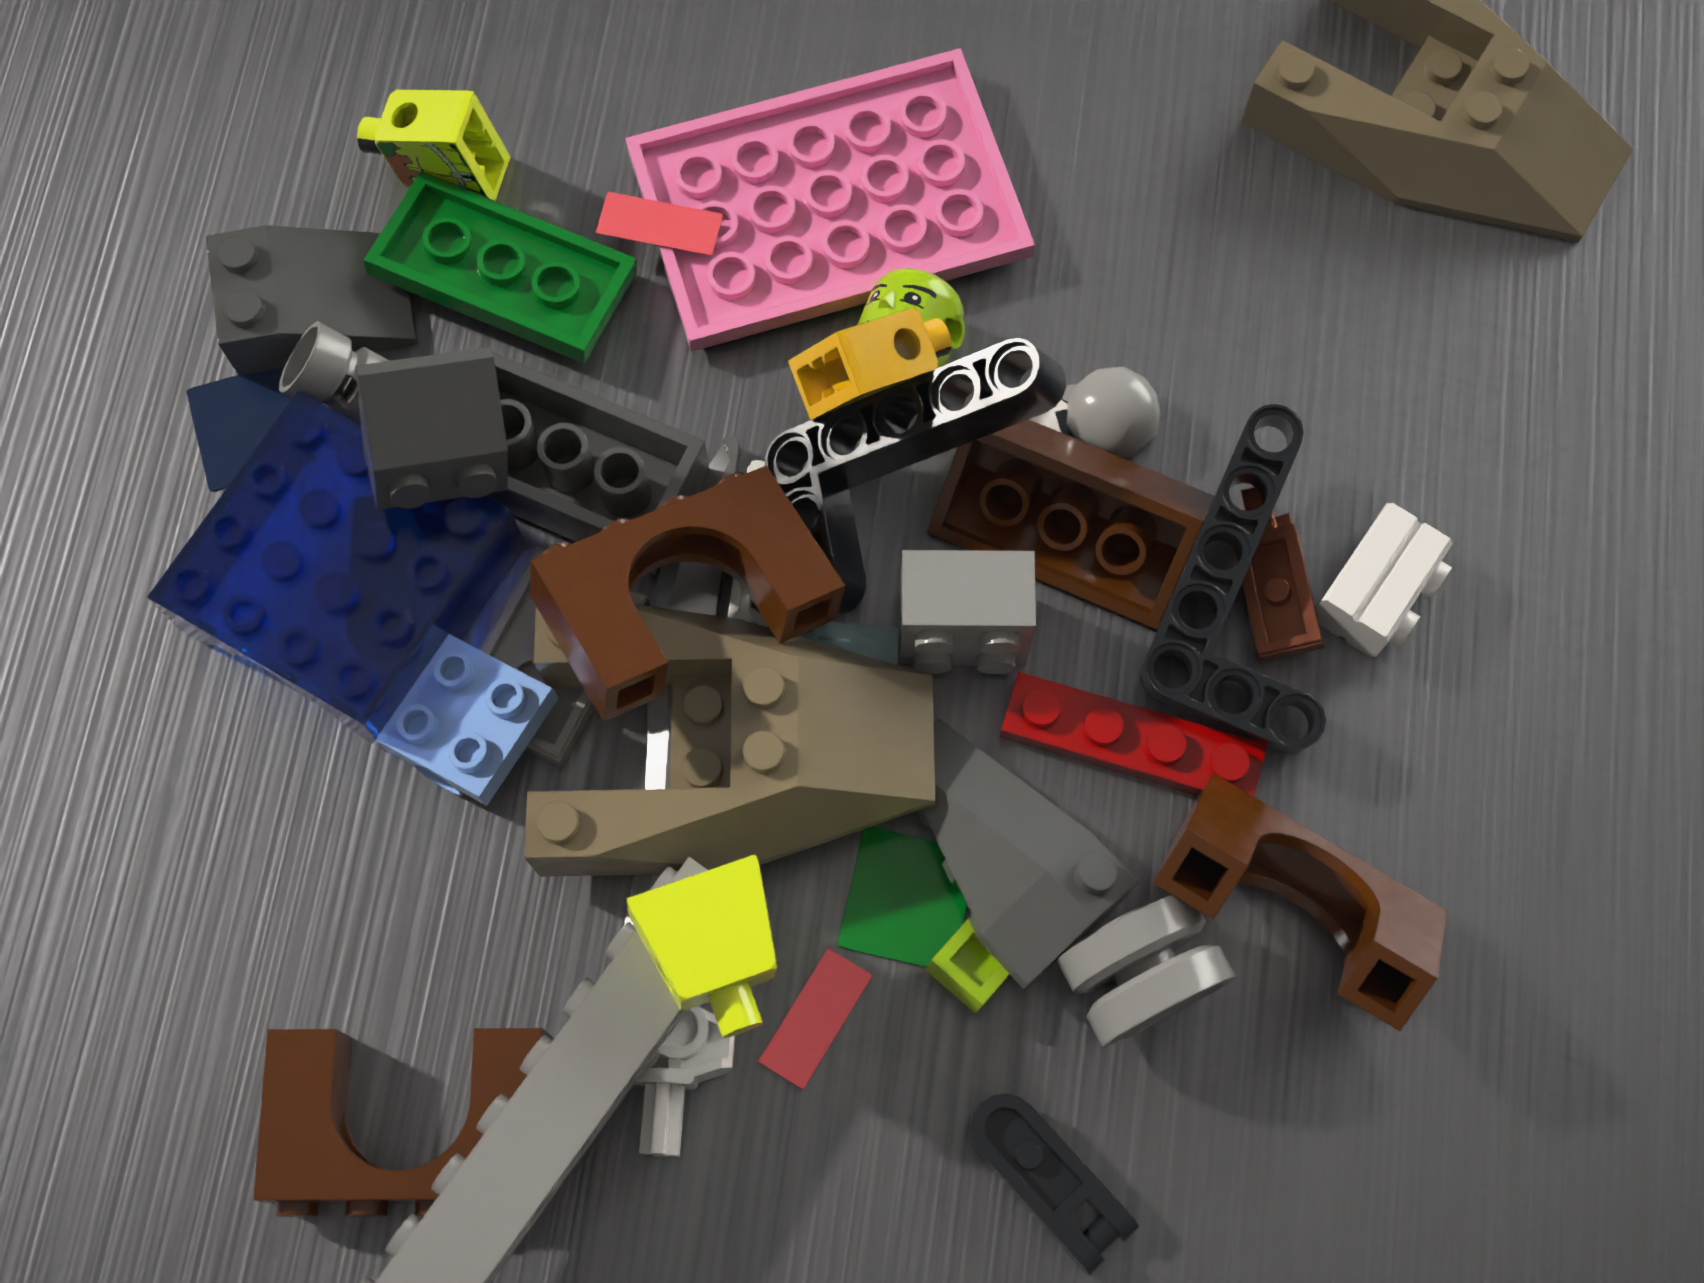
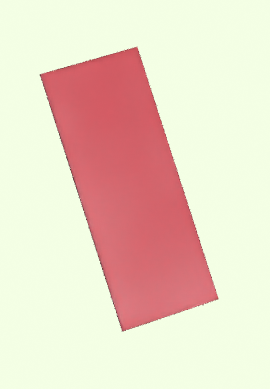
M607 192L596 233L712 256L723 214Z
M827 948L758 1062L804 1090L873 975Z

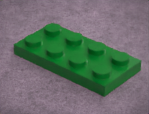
M420 171L364 258L366 274L584 364L637 273V259L422 171Z

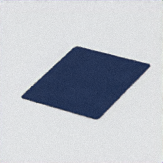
M284 368L241 376L236 375L187 390L191 415L210 491H217L316 462V455L303 404L279 391V382Z

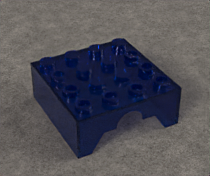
M297 391L147 598L180 631L204 645H216L235 657L239 655L261 666L287 683L301 696L325 709L357 735L384 750L375 740L448 634L459 640L463 639L526 544L511 509L488 496L480 498L461 497L429 502L416 508L405 509L397 507L377 511L363 451L361 425L304 393Z

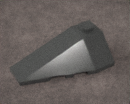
M938 719L934 722L935 805L916 812L922 824L931 828L945 857L942 866L951 884L957 882L972 913L969 921L978 940L1025 990L1058 961L1061 955L1075 946L1108 917L1138 884V881L1091 831L942 720Z

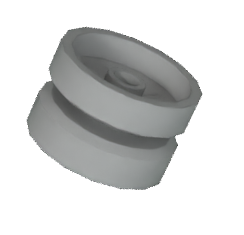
M1173 895L1147 906L1139 907L1099 928L1088 938L1070 948L1057 961L1073 992L1091 993L1115 982L1117 983V988L1094 1002L1086 1016L1102 1048L1122 1041L1178 1013L1222 988L1237 977L1220 946L1201 945L1180 955H1175V950L1197 937L1206 921L1200 911Z

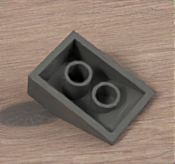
M265 225L206 236L218 345L237 374L241 376L284 368L299 339L317 321L351 339L352 351L354 352L363 347L373 352L418 345L411 292L366 274L364 258L380 233Z

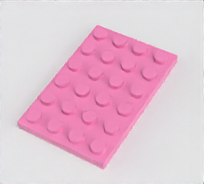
M961 48L625 138L642 198L723 214L712 256L657 245L691 352L865 304L876 281L891 270L904 268L919 269L947 281L1030 258L1034 254L1035 243Z

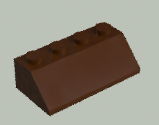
M1028 419L957 447L927 533L967 550L1035 551L1036 579L1157 629L1214 495Z

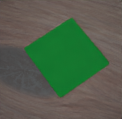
M874 827L863 830L837 940V945L840 948L927 967L934 956L963 925L967 906L957 882L951 884L942 866L945 857L936 841Z

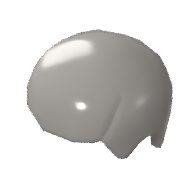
M1126 367L1100 368L1088 374L1076 385L1069 396L1067 425L1075 439L1119 457L1129 458L1137 454L1149 441L1157 436L1161 420L1158 395L1144 376Z

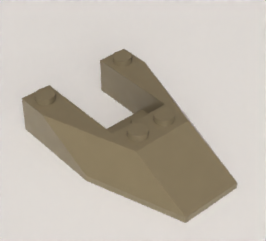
M1328 0L1421 48L1391 96L1284 40H1281L1253 83L1241 120L1242 123L1395 204L1579 242L1634 150L1539 53L1482 0Z
M634 604L669 662L665 685H672L670 789L527 792L524 858L539 876L662 874L669 866L678 872L688 857L708 870L756 854L759 865L933 806L935 805L933 675L799 636L780 644L769 627L741 619ZM536 607L533 664L545 684L551 688L583 687Z

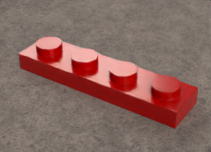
M1019 671L999 736L1197 796L1201 794L1214 773L1254 797L1267 744Z

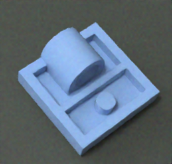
M448 634L375 740L384 750L412 764L425 777L447 791L462 796L464 793L487 806L559 697L553 688Z

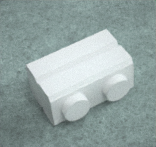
M1386 503L1317 606L1316 611L1320 626L1336 636L1344 637L1347 643L1369 657L1376 658L1388 642L1399 648L1420 618L1419 615L1410 610L1420 593L1431 599L1452 569L1451 566L1442 561L1453 544L1451 538L1427 523L1421 524L1418 522L1417 517L1396 504Z

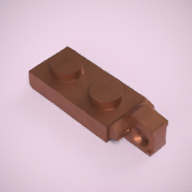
M1252 487L1241 490L1246 511L1256 510L1262 506V496L1257 488ZM1273 509L1242 582L1255 644L1262 663L1325 648L1297 528L1292 523L1290 513L1275 516ZM1235 550V555H1236V559H1237V562H1238V556H1237V552H1236V550Z

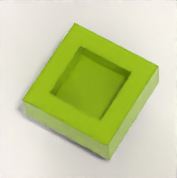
M969 918L925 968L928 973L975 1014L1010 975L978 940Z

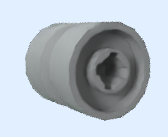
M317 321L304 332L290 354L281 375L279 391L311 409L324 404L326 406V415L330 419L360 434L362 431L356 365L389 360L366 347L355 352L352 351L351 339Z

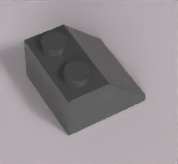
M491 347L356 365L363 451L377 511L397 507L410 509L429 502L461 497L480 498L493 492L508 490V448Z

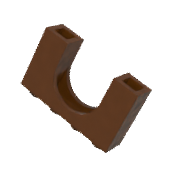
M767 465L746 474L741 472L730 474L721 479L714 487L689 497L685 495L675 496L665 501L657 510L632 520H615L595 535L572 544L564 542L553 545L546 549L538 558L531 560L530 596L603 722L664 695L669 662L637 611L630 596V592L638 581L656 568L676 562H698L725 571L744 587L780 644L836 619L845 584Z
M1212 774L1181 824L1153 884L1213 920L1236 885L1256 886L1290 900L1317 919L1340 945L1344 954L1345 964L1337 994L1396 1030L1401 1031L1438 979L1447 910L1218 775Z
M474 1028L470 1105L462 1130L449 1148L434 1160L416 1168L395 1171L382 1169L371 1162L358 1148L350 1131L348 1123V1093L352 1037L337 1029H268L253 1200L276 1204V1217H318L319 1204H345V1216L386 1217L388 1215V1203H415L414 1215L424 1216L439 1196L431 1190V1187L440 1172L455 1154L459 1153L464 1158L468 1157L483 1136L476 1129V1126L485 1111L501 1093L511 1099L527 1077L520 1070L524 1059L542 1036L546 1035L550 1039H552V1036L543 1028Z

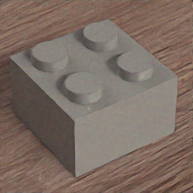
M902 550L900 665H913L914 670L927 674L948 672L951 670V666H977V670L982 673L1005 674L1014 671L1016 666H1026L1036 628L1035 551Z

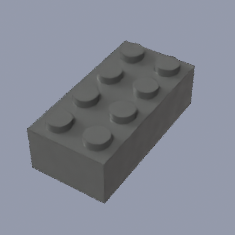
M493 353L508 448V490L493 492L476 499L577 542L599 533L606 525L615 520H632L657 510L665 501L675 496L685 495L689 497L698 492L710 469L704 440ZM660 567L652 570L649 573L656 576Z

